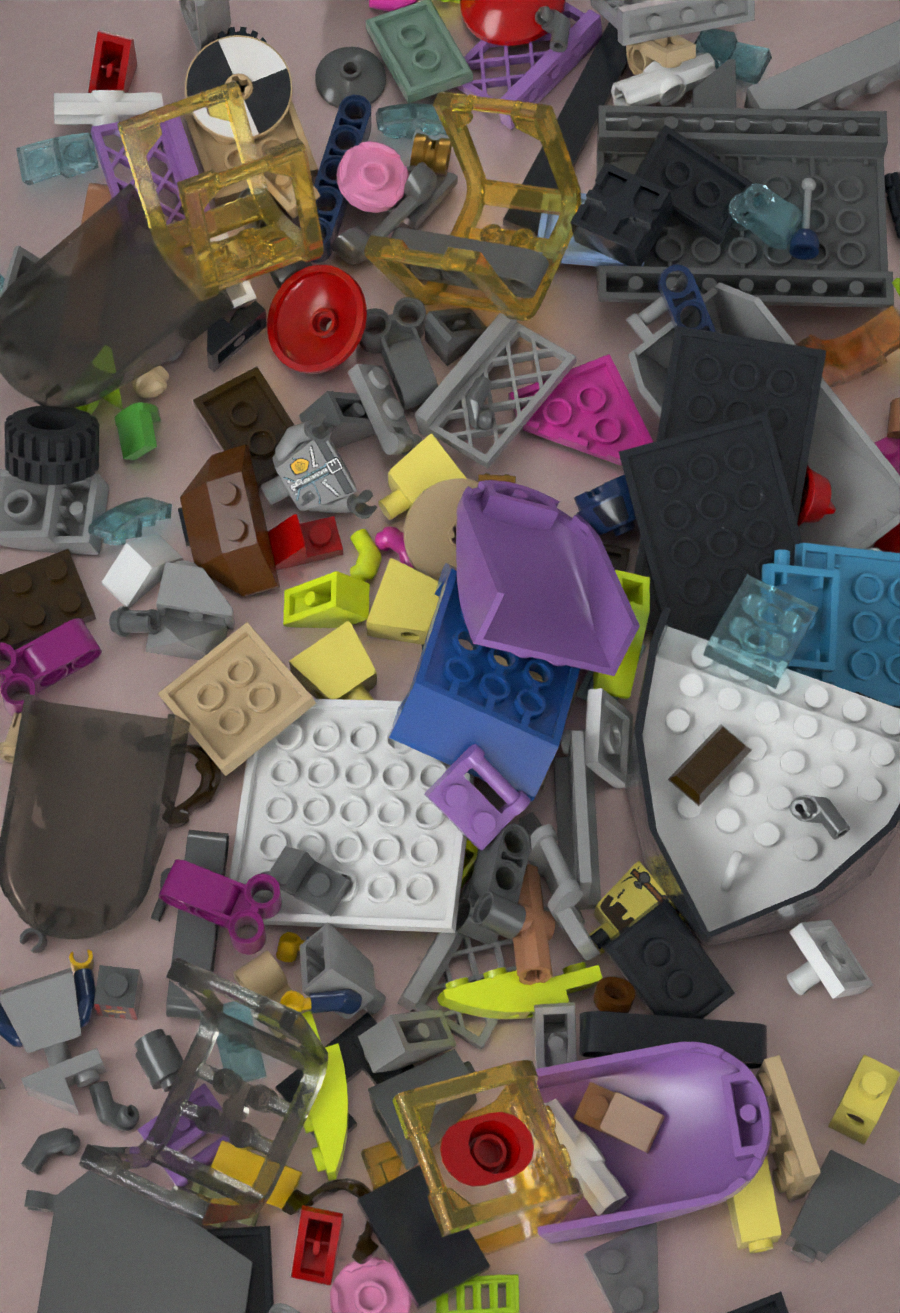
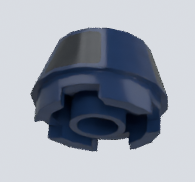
M625 475L614 478L589 492L586 491L574 497L579 512L576 514L584 518L599 536L613 530L616 537L636 528L633 522L636 520Z

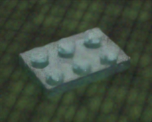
M747 575L707 643L703 656L776 689L810 628L819 607Z

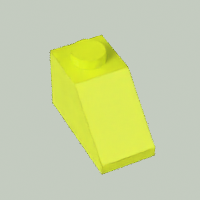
M335 571L284 590L283 625L295 628H338L348 620L352 625L365 621L369 616L370 584Z

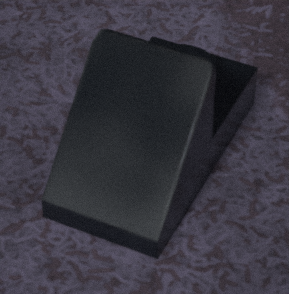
M256 300L247 308L242 307L238 309L231 317L230 323L222 318L211 306H208L207 358L208 366L213 372L267 327L266 310Z

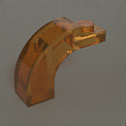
M892 305L859 328L843 336L822 340L810 334L796 345L826 350L822 378L830 388L839 386L864 376L887 363L886 357L900 348V313Z

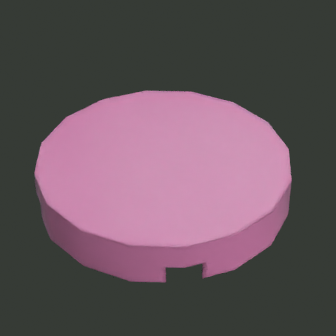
M362 142L358 146L347 150L337 167V184L341 194L351 205L362 211L379 213L392 209L403 198L404 186L409 177L408 169L400 160L401 156L391 147L379 142Z
M372 1257L365 1264H359L356 1261L349 1263L340 1271L330 1291L331 1312L409 1313L411 1309V1296L393 1265L386 1260Z

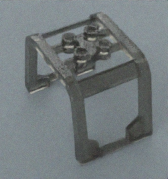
M177 957L173 961L166 978L182 989L201 1011V1021L196 1036L154 1126L147 1138L139 1146L104 1147L87 1144L79 1166L202 1226L253 1218L270 1198L320 1091L327 1070L328 1052L301 1012ZM215 993L255 1010L252 1017L260 1023L284 1034L293 1044L223 1013V1004ZM221 1033L304 1071L292 1102L290 1103L279 1098L277 1093L266 1085L258 1084L253 1086L243 1081L242 1077L231 1069L223 1068L219 1070L206 1064L218 1034ZM198 1079L212 1084L214 1090L219 1094L230 1097L223 1103V1112L213 1106L201 1107L188 1101ZM249 1106L258 1112H272L284 1118L274 1141L261 1135L260 1131L252 1124L242 1122L249 1114ZM183 1116L194 1121L197 1128L205 1133H219L230 1138L231 1143L239 1149L256 1150L266 1155L252 1187L167 1147L180 1117ZM152 1163H155L226 1198H210L185 1187L175 1185L170 1191L129 1170L147 1168Z

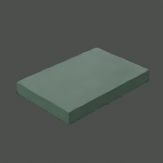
M423 0L365 20L367 32L408 104L473 81L472 70L431 0Z

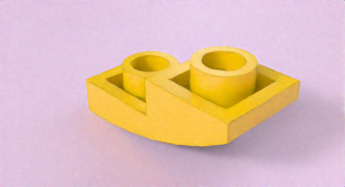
M222 1140L207 1179L282 1209L290 1195L296 1190L303 1172Z

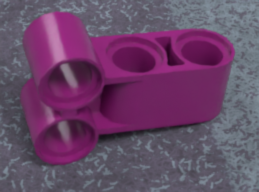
M82 619L70 620L17 650H14L9 644L0 642V661L10 662L6 669L0 670L1 695L5 709L10 716L13 717L14 713H25L31 716L38 708L39 700L37 693L81 670L99 658L102 650ZM25 691L29 693L28 697L24 700L15 701L11 699L15 692Z
M175 859L158 895L163 902L229 929L233 947L236 951L246 955L255 954L263 948L266 942L263 919H270L277 915L282 906L279 883L271 875L257 874L251 877L245 885L180 859ZM261 890H268L274 894L273 898L267 903H258L253 900L254 895ZM251 925L258 929L256 935L252 938L243 939L237 936V932L243 926Z

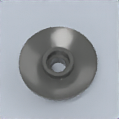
M342 47L328 53L320 61L316 69L315 82L321 97L336 108H339L344 98L353 94L365 97L371 105L384 91L386 73L382 62L370 51L359 47ZM354 70L356 72L354 74H347L345 71Z

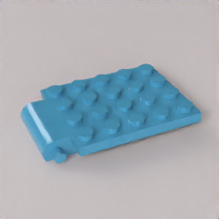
M799 543L795 544L794 566L790 565V551L775 550L774 563L762 565L758 659L900 708V553Z

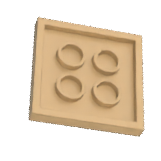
M245 91L238 93V95L243 96L245 94ZM292 100L286 116L273 131L261 138L246 142H232L217 138L205 131L196 122L189 108L182 110L184 121L215 206L238 200L240 193L248 187H263L249 169L276 146L307 179L317 176L318 168Z
M248 622L158 693L163 702L225 776L316 704L310 693Z
M780 1055L764 1059L755 1077L765 1092L771 1111L772 1133L767 1155L772 1153L777 1167L773 1169L774 1181L780 1193L785 1192L788 1202L804 1198L821 1172Z

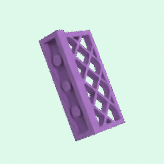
M566 2L563 15L573 19L576 23L570 28L567 49L564 52H555L551 49L542 52L533 51V42L551 39V34L547 33L543 37L529 43V53L509 56L508 46H504L505 56L484 59V53L489 48L501 46L480 40L464 58L471 70L481 69L482 79L473 80L456 88L500 115L501 123L512 130L598 44L603 34L601 16L590 9L583 13ZM531 63V68L525 74L511 75L510 65ZM506 66V76L486 79L485 68ZM508 87V91L498 101L487 94V88Z
M177 106L162 108L160 115L93 126L91 128L92 139L131 259L192 248L193 245L217 236L218 230ZM155 127L158 139L154 146H151L137 138L136 135L139 130ZM116 135L126 142L118 153L105 145L103 136ZM130 144L148 153L142 165L123 156ZM152 157L167 164L168 172L164 178L146 168ZM118 163L136 172L129 184L115 177L114 169ZM140 176L159 185L152 197L134 188ZM163 188L177 195L179 202L174 210L156 200ZM128 195L147 204L140 216L125 208L124 201ZM151 207L169 217L162 229L144 219ZM173 220L188 228L190 236L177 238L166 231ZM139 226L157 236L153 244L137 245L134 234Z

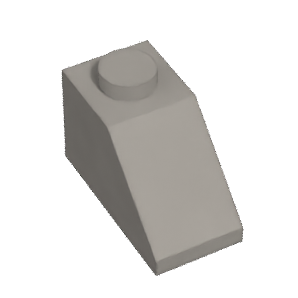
M184 560L177 561L176 563L165 562L156 602L159 615L228 626V629H234L233 608L203 568L198 567L195 563Z
M442 1009L389 1015L358 1036L365 1058L370 1064L373 1073L400 1070L450 1050L457 1045Z

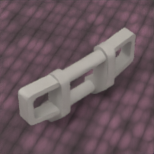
M533 812L519 818L520 825L526 828L531 838L528 861L531 865L538 867L540 877L545 878L552 894L547 904L552 916L563 931L567 932L585 961L600 955L584 927L585 920L580 909L577 907L583 892L579 883L573 880L557 844L559 838L551 824L542 825Z

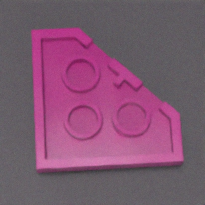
M610 354L572 368L522 428L523 431L620 466L622 464L619 451L653 442ZM536 382L518 389V397L534 396L540 389L539 383ZM514 392L508 393V400H514ZM513 409V411H514V413H515V415H516V417H517V410H516V409Z

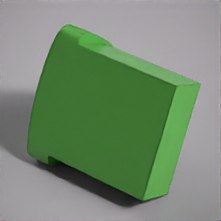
M143 402L134 403L115 416L123 459L136 460L157 447L153 428L154 422L161 421L157 406Z

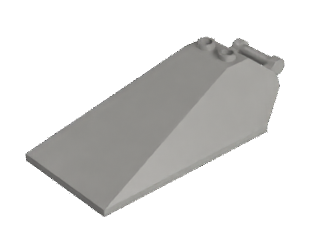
M683 275L676 279L677 284L670 291L674 293L683 291L686 284ZM720 282L704 295L701 293L717 333L796 345L759 297ZM662 296L638 315L633 313L626 319L631 328L643 341L640 346L628 354L640 394L659 418L675 328L671 320L653 335L647 326L667 311ZM689 306L681 312L680 319L683 325L693 328L699 323L700 315L697 309ZM822 378L807 465L811 470L825 476L830 481L832 487L831 502L835 506L836 511L835 514L825 515L819 522L802 523L798 529L802 543L866 550L900 523V475Z

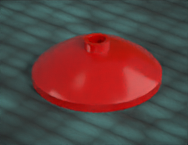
M461 0L460 7L465 25L476 37L494 45L516 46L535 41L548 33L541 28L542 25L535 21V14L540 7L548 6L551 10L555 9L563 14L566 0Z
M331 265L308 266L290 276L276 292L267 318L268 339L277 358L289 368L305 374L324 373L342 364L354 352L364 333L367 320V306L363 291L351 275ZM332 321L331 326L326 330L327 324Z

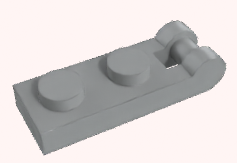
M356 364L348 371V374L382 449L388 455L404 454L406 456L422 441V438L412 433L405 418L404 409L398 402L390 385L389 376L382 366Z

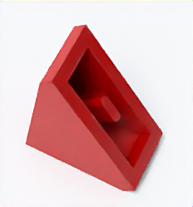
M101 30L97 32L88 93H92L93 90H123L124 93H128L138 66L133 38Z
M302 1206L291 1273L292 1278L331 1285L344 1228L343 1213Z

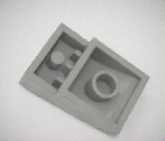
M0 469V546L49 553H58L68 549L70 554L99 555L109 485L100 474H94L85 480L70 484H35L12 476L6 469Z

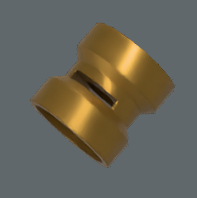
M416 133L411 152L410 166H417L419 163L424 162L435 173L446 175L451 156L452 139L441 137L438 140H433L428 135Z

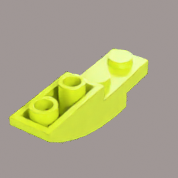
M580 962L563 968L562 975L551 977L545 983L524 985L519 981L517 970L507 973L506 967H501L483 973L484 979L470 983L468 977L446 983V989L439 994L437 1000L440 1006L477 1017L527 1019L533 1017L534 1005L568 1003V994L594 988L603 977L599 965L587 968L585 962Z
M311 1011L301 1013L297 1021L298 1028L291 1029L297 1052H306L309 1065L303 1067L308 1088L309 1090L317 1089L318 1092L304 1096L306 1108L299 1110L305 1133L314 1132L318 1147L311 1148L317 1171L325 1170L328 1181L337 1179L347 1141L349 1112L345 1068L339 1043L323 1048Z

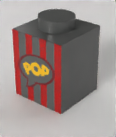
M99 966L94 1006L98 1016L138 1020L143 986L139 969Z

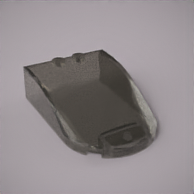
M130 183L18 277L0 298V373L17 393L39 405L51 408L84 406L103 398L161 365L203 334L210 326L229 312L234 305L226 288L221 283L216 286L147 210L136 189Z
M25 694L0 836V885L4 896L8 898L12 907L26 924L52 937L68 940H85L113 931L135 913L149 890L172 819L185 759L190 722L174 714H168L166 719L52 703L34 695Z

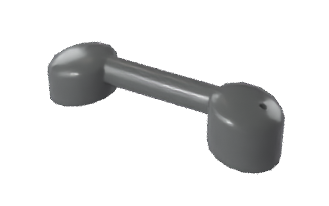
M424 162L419 163L410 173L405 183L404 194L407 197L370 234L360 226L350 228L333 241L331 249L350 265L359 264L367 260L374 254L377 247L419 205H422L431 197L437 184L436 173Z

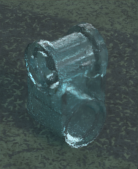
M755 183L749 186L744 192L735 195L729 204V212L737 223L750 230L765 244L775 249L783 250L788 247L792 236L803 219V213L798 207L785 201L763 184Z

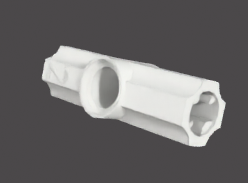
M701 52L696 54V58L684 61L675 68H666L661 66L660 63L653 61L644 69L643 73L613 83L611 93L614 105L647 106L659 102L662 106H671L678 102L687 91L693 90L716 70L715 60L709 53L704 54Z
M93 90L92 93H54V124H92L93 127L160 115L163 108L162 93H124L123 90Z
M555 1098L535 1110L528 1120L552 1151L553 1155L551 1157L559 1170L572 1185L577 1186L598 1216L611 1214L622 1207L629 1196L617 1178L605 1165L604 1161L606 1159L599 1148L584 1131L581 1132L559 1100Z

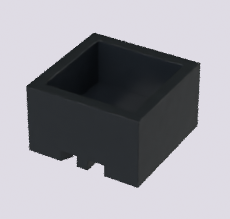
M605 162L595 179L596 184L592 190L589 189L586 194V201L579 206L570 222L574 240L576 243L625 265L642 266L674 211L670 190Z

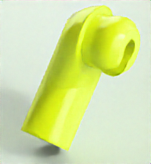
M360 529L350 537L359 553L356 565L350 568V576L366 582L368 579H373L376 576L382 556L367 530Z

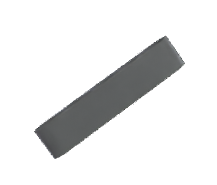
M398 227L394 230L379 260L380 264L387 271L395 275L521 298L534 297L549 266V261L546 257L535 250Z
M189 830L184 861L225 876L229 834ZM178 909L166 1016L207 1020L219 925Z

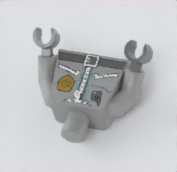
M319 412L313 421H306L287 428L275 449L276 454L272 458L279 476L261 485L269 503L272 505L290 495L299 511L354 513L361 519L369 518L377 509L375 505L369 506L366 504L373 497V493L370 490H364L358 497L354 494L358 492L354 479L330 439L335 426L324 427L322 425L326 415Z

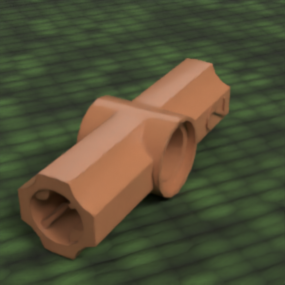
M527 864L518 904L525 907L526 918L521 931L513 938L519 981L532 985L535 983H545L553 977L549 941L554 934L555 919L550 911L544 910L538 867Z

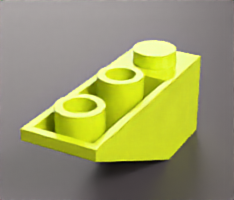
M615 570L640 627L615 676L593 671V689L602 688L611 696L628 699L631 695L650 613V577Z

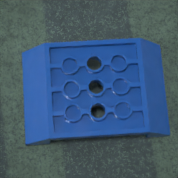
M445 563L434 594L439 596V600L410 690L398 707L389 738L448 765H452L470 746L477 744L485 752L484 758L517 791L522 790L532 802L559 748L580 668L568 665L556 666L546 660L533 657L521 658L512 652L473 644L459 601L457 568ZM458 639L468 641L473 650L465 649ZM494 655L503 657L507 661L508 666L499 664L495 660ZM529 671L541 675L543 682L534 680ZM473 768L467 772L484 780Z

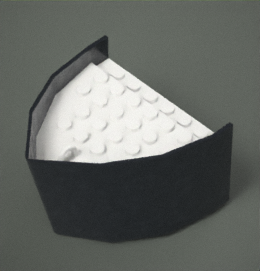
M664 606L650 642L638 700L625 781V789L646 870L654 878L704 946L711 947L795 928L800 923L807 922L871 876L900 828V709L668 627L671 608ZM722 724L752 751L698 806L669 782L668 779ZM801 795L826 797L833 803L847 822L850 830L839 839L834 840L823 824L803 822L795 818L790 811L791 802Z

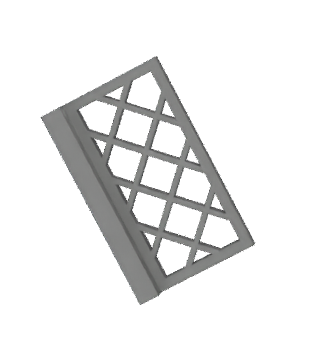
M591 0V6L617 28L618 42L623 46L755 21V0Z
M504 308L415 413L419 433L425 437L432 433L434 437L489 469L576 364V356L517 322L516 315ZM519 336L532 343L533 351L511 355L510 347ZM556 357L562 361L555 370L540 371L539 359ZM535 360L537 373L515 376L513 364ZM509 365L511 377L491 381V390L513 386L515 399L493 403L490 391L488 394L489 404L484 405V410L499 412L516 409L517 417L512 423L496 425L495 419L493 427L489 430L482 428L471 430L465 399L477 377L489 379L488 373L493 367ZM539 383L540 389L534 396L518 397V385ZM465 419L466 431L449 433L443 429L449 420ZM494 435L495 444L486 454L473 447L472 439Z
M571 731L568 757H554L553 761L558 846L573 880L579 883L583 892L577 907L580 910L595 909L601 900L594 771L585 765L583 731Z
M471 878L462 891L459 901L467 897ZM544 906V910L550 911L548 907ZM456 931L455 933L438 932L397 1003L410 1011L412 1009L417 1012L434 1010L427 1006L426 1002L433 991L446 989L445 984L452 981L448 966L452 958L467 955L473 975L468 977L469 982L484 979V976L478 972L474 953L494 948L498 967H505L500 947L513 944V938L498 941L497 938L491 944L472 947L470 938ZM463 940L465 949L457 951L459 945ZM516 966L506 968L507 973L517 970ZM444 973L446 983L437 985L442 974ZM454 1010L443 1012L451 1032L480 1050L484 1047L499 1019L484 1017L486 1025L478 1037L465 1029L460 1012ZM455 1015L457 1023L447 1017Z

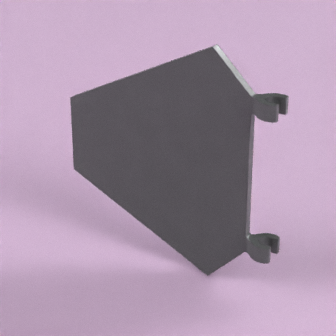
M105 1160L99 1162L57 1195L27 1190L24 1206L28 1207V1210L54 1213L37 1313H246L253 1262Z

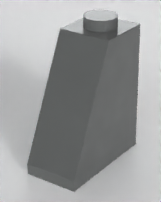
M455 1049L368 1088L373 1112L406 1170L413 1168L443 1137L447 1129L456 1124L477 1102L474 1085L479 1083L477 1074L470 1061L463 1063Z
M830 1150L820 1168L821 1173L812 1185L785 1244L793 1247L791 1252L795 1256L807 1262L813 1263L815 1259L823 1262L896 1202L900 1196V1184Z

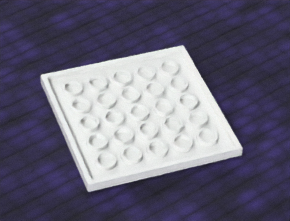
M314 699L316 704L247 759L229 878L246 885L251 877L257 874H268L285 846L301 849L308 852L316 862L346 877L351 882V885L331 917L280 889L282 898L281 910L274 917L263 919L264 925L323 927L326 923H329L334 928L455 933L467 837L424 795L451 765L389 738L398 707L402 701ZM466 773L464 775L465 778L473 785L474 776ZM261 890L254 895L253 900L258 903H267L273 898L274 894L268 890Z

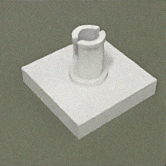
M604 689L588 690L586 729L572 731H583L585 765L614 788H624L632 744L633 714ZM570 730L563 731L561 737L562 749L564 753H567L566 755H568Z
M831 919L802 922L789 931L808 960L798 969L787 975L790 986L799 995H804L807 990L822 981L833 999L861 994L873 986V983Z

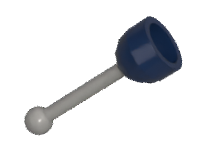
M805 178L802 181V189L805 191L802 228L796 231L790 240V254L801 260L813 259L819 253L818 236L809 229L812 191L816 187V182L812 178Z

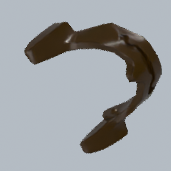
M168 734L155 735L136 742V748L139 752H161L163 757L180 752H188L197 758L198 761L195 767L201 774V781L194 794L178 806L153 815V822L157 827H181L188 823L190 811L211 802L221 782V770L201 746L197 744H173Z
M337 1179L324 1183L309 1194L294 1190L282 1207V1211L289 1215L296 1214L302 1209L303 1205L313 1206L314 1201L326 1191L335 1193L339 1190H346L359 1199L370 1193L371 1190L364 1183L355 1179ZM366 1221L364 1232L358 1237L359 1240L355 1245L356 1249L352 1254V1258L359 1264L368 1262L379 1248V1245L371 1238L373 1230L368 1221Z

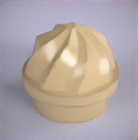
M145 360L142 366H136L134 369L131 383L138 396L155 398L166 390L169 374L156 362Z

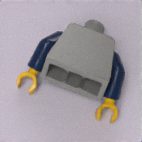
M326 923L312 936H307V940H301L300 936L293 932H286L280 937L276 958L283 962H293L297 958L298 951H300L302 992L309 996L304 998L297 991H287L282 996L278 1009L283 1010L280 1017L283 1022H297L302 1010H310L311 1014L335 1012L344 1019H349L362 1008L373 1015L383 1007L386 997L375 988L373 964L332 925Z
M87 949L88 960L84 963L76 962L72 951L69 954L71 968L0 990V1036L13 1047H24L27 1053L44 1049L49 1067L72 1058L67 1041L81 1036V1028L90 1022L94 1008L96 988L92 971L94 968L92 951Z

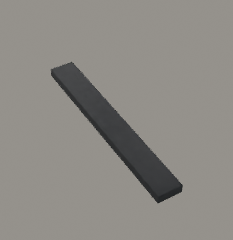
M610 22L503 218L504 226L534 239L538 235L545 191L562 190L598 122L599 105L608 104L612 96L611 89L613 83L620 81L628 66L626 46L618 42V30Z

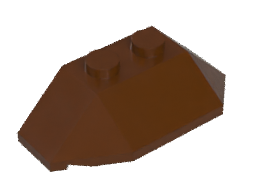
M245 444L211 455L180 496L194 563L198 567L203 568L210 578L245 598L280 588L249 446Z

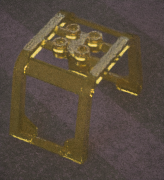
M235 81L204 92L201 91L193 96L154 110H149L146 113L117 123L155 244L167 265L201 301L204 302L219 295V291L301 260L307 263L323 255L324 246L305 145L296 138L263 150V156L259 157L240 86ZM205 107L210 117L230 122L242 164L219 173L212 169L177 182L185 219L167 225L146 154L162 135L160 123ZM268 171L291 177L301 230L275 205L269 193L264 172ZM247 179L251 195L204 212V208L219 190ZM261 219L267 224V226L260 229H244L237 235L221 241L210 242V238ZM280 238L279 240L270 242L273 239ZM192 246L193 254L186 256L181 251L183 248Z
M440 91L433 103V107L449 137L467 184L466 199L450 235L543 252L542 255L549 261L546 273L534 297L521 298L519 301L499 278L482 252L448 247L445 254L409 249L405 242L400 239L370 235L364 249L365 257L406 297L418 299L424 305L440 303L502 313L508 319L528 321L536 315L542 305L573 236L570 222L581 205V189L552 105ZM471 111L510 115L516 129L540 140L559 189L486 179L467 124L471 123L474 117ZM484 205L559 215L549 239L535 237L533 232L527 228L514 231L501 229L497 224L486 225L483 229L475 228ZM404 264L462 272L489 299L445 292L448 284L428 281L424 286Z
M530 1060L514 1061L403 1091L395 1095L392 1100L406 1140H411L430 1193L427 1197L442 1237L513 1214L518 1215L519 1224L475 1239L484 1256L539 1236L537 1229L539 1226L561 1223L584 1195L578 1178H574L571 1174V1160L568 1150L558 1140L554 1130L556 1128L554 1114L551 1108L544 1104L536 1083L538 1081V1074L533 1061ZM506 1085L495 1101L481 1109L464 1114L458 1122L493 1112H505L516 1116L525 1123L532 1134L534 1144L532 1160L523 1172L504 1180L509 1195L472 1205L451 1187H446L427 1134L430 1131L437 1104ZM442 1138L435 1145L440 1144ZM390 1141L362 1150L361 1156L373 1190L399 1177L402 1162Z

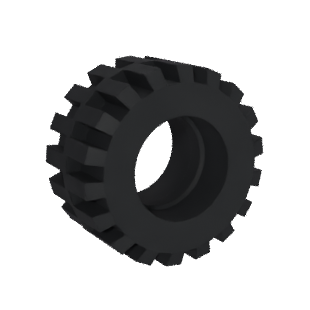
M40 405L18 410L6 418L4 424L5 469L12 476L35 484L63 485L85 480L98 471L99 422L90 413L69 406Z

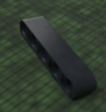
M607 1011L580 1013L579 1055L583 1057L596 1058L677 1042H700L723 1049L744 1063L749 1069H759L764 1059H767V1026L764 1024Z

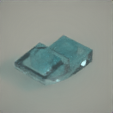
M715 28L703 30L694 43L696 44V54L701 52L704 54L709 53L715 60L716 69L728 59H736V79L753 84L759 83L772 59L769 48L738 42L734 32Z
M410 103L390 105L378 108L375 114L378 130L394 139H400L401 137L412 139L416 127H419L429 135L437 136L444 134L451 136L455 125L451 108L431 104Z
M91 133L66 135L16 148L22 182L27 185H32L58 175L70 178L99 168Z
M150 497L127 501L108 510L88 526V533L102 537L105 544H126V539L142 537V526H155L156 520L171 519L172 504Z

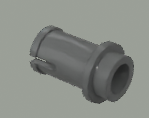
M121 606L111 613L109 625L112 632L117 633L121 637H126L130 633L156 634L158 632L157 628H160L161 618L159 612L154 609L130 610L128 607Z

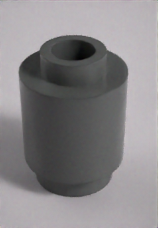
M163 1029L149 1032L135 1042L134 1045L137 1049L135 1056L153 1089L162 1088L164 1092H168L185 1082L183 1076L189 1069L170 1035L166 1036Z

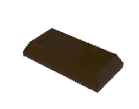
M720 724L669 777L668 781L696 805L700 806L744 760L752 749Z

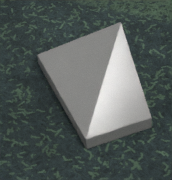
M160 615V628H157L158 632L156 634H149L146 652L200 660L226 639L228 626Z

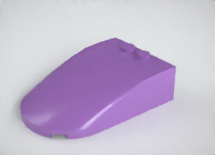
M497 480L479 481L477 488L473 489L468 486L457 506L456 560L459 601L473 644L512 652L521 658L533 657L546 660L556 666L568 665L615 676L640 625L596 531L579 514L574 515L572 518L558 509L557 506L560 501L532 488Z
M700 1042L670 1043L514 1073L515 1081L527 1091L530 1116L544 1103H548L556 1098L573 1119L590 1082L612 1092H619L665 1116L648 1153L573 1119L581 1132L584 1131L599 1148L606 1159L604 1161L605 1165L617 1178L629 1196L623 1206L617 1211L600 1216L595 1213L577 1186L572 1185L562 1174L551 1157L553 1155L552 1151L532 1126L547 1225L539 1226L537 1229L538 1235L551 1244L648 1225L722 1203L735 1196L751 1182L761 1168L769 1149L772 1120L769 1103L762 1086L744 1063L723 1049Z

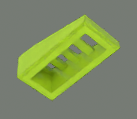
M518 1274L476 1276L456 1288L457 1310L448 1311V1293L436 1299V1313H519ZM465 1288H473V1309L465 1310ZM481 1288H489L490 1308L482 1309ZM498 1288H506V1307L498 1308Z

